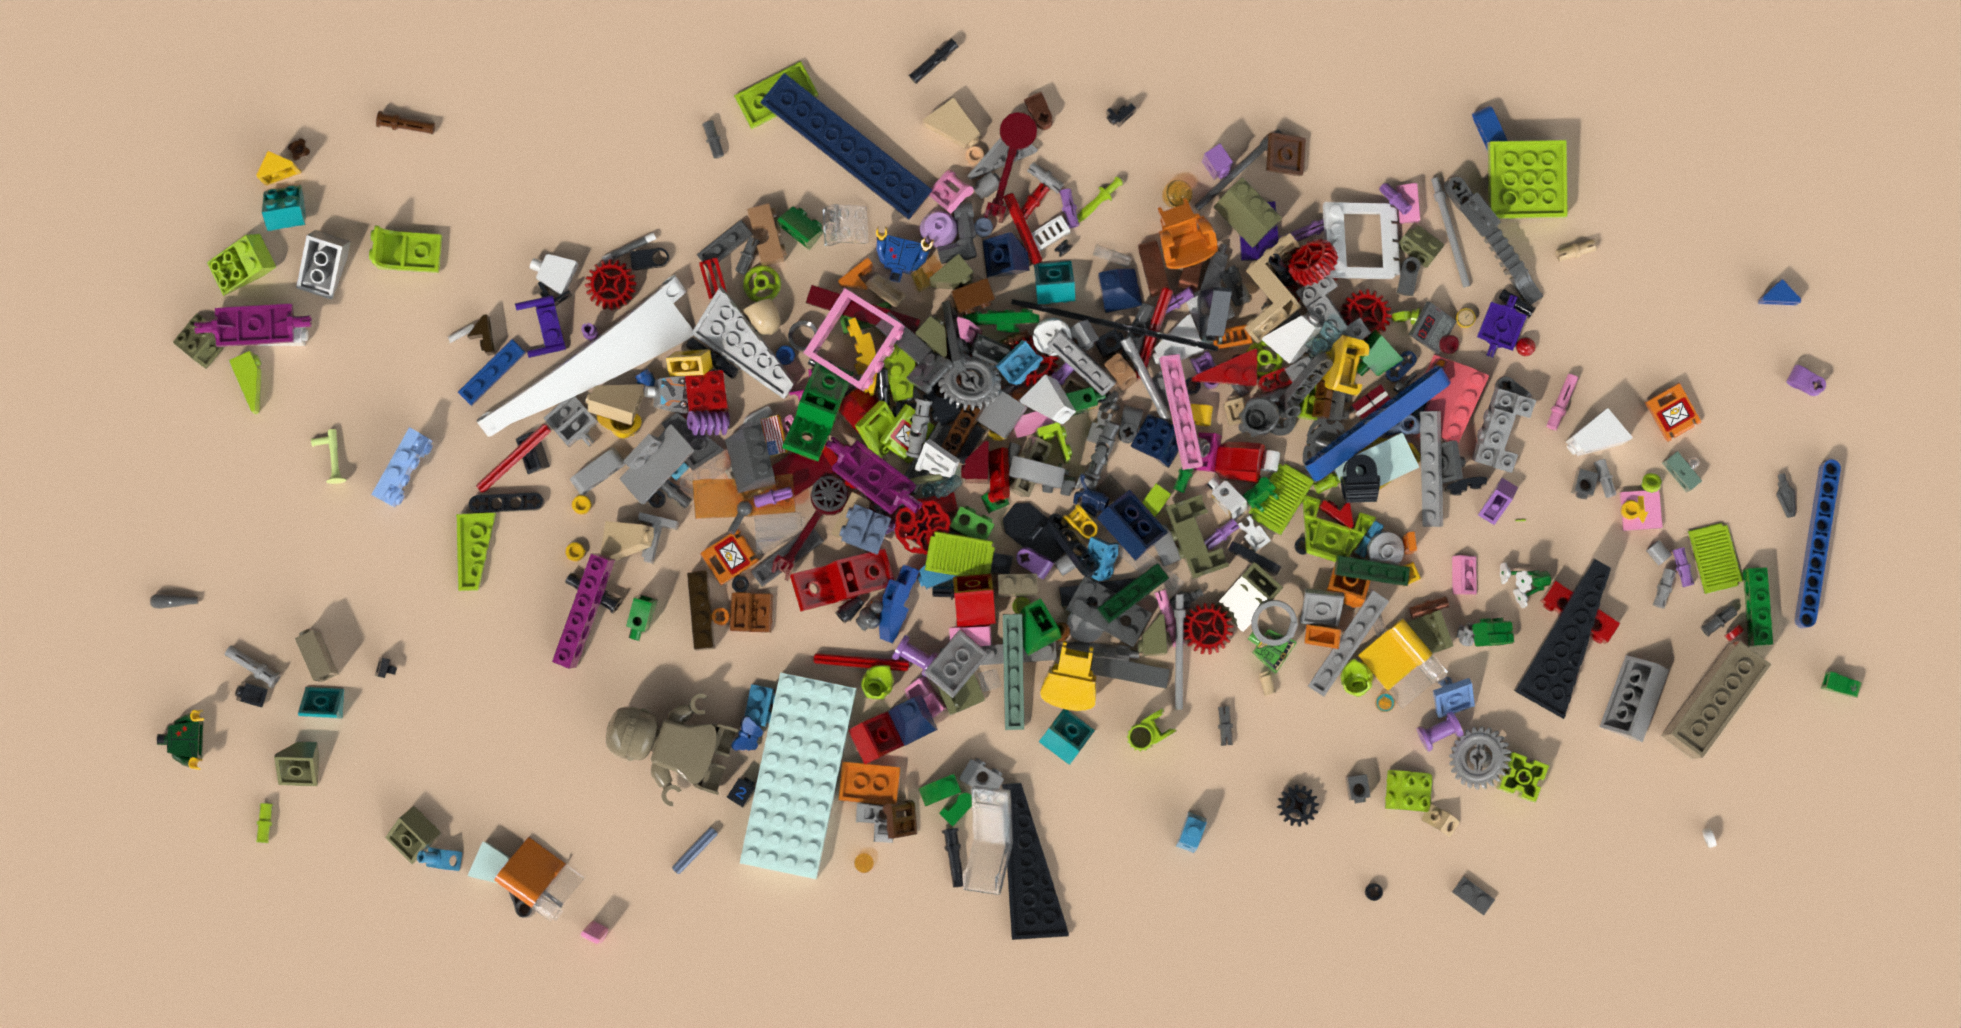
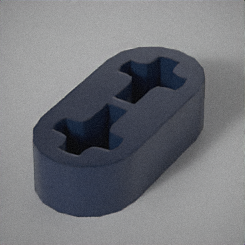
M1412 351L1403 352L1400 355L1403 360L1390 368L1392 370H1395L1397 367L1400 368L1397 372L1398 377H1391L1390 369L1385 372L1387 380L1397 382L1415 365L1417 358ZM1403 356H1411L1412 359L1410 361L1412 364L1406 363L1402 366L1401 363L1405 360Z

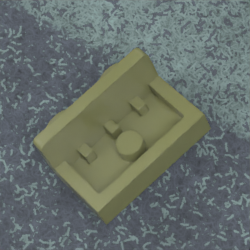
M1415 222L1399 241V248L1411 257L1417 258L1425 268H1428L1445 245Z

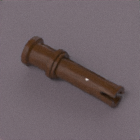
M382 111L377 113L376 127L378 128L381 126L389 127L395 131L400 128L432 135L435 132L434 122L402 118L396 113L394 115L385 114Z

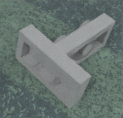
M640 513L638 520L643 523L652 524L654 528V538L651 547L642 551L644 561L653 564L662 527L677 530L679 523L674 520Z

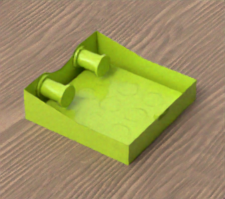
M1566 140L1495 141L1488 143L1489 207L1499 219L1568 217Z

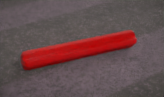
M1009 193L1003 199L1032 264L1040 263L1042 257L1014 193Z

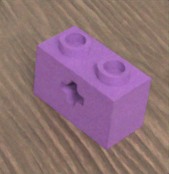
M1221 144L1204 153L1202 163L1214 180L1217 178L1221 180L1230 174L1229 171L1233 161Z

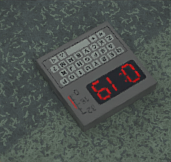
M1426 302L1409 335L1432 352L1439 354L1441 351L1439 347L1441 338L1444 335H1450L1457 321L1433 303Z

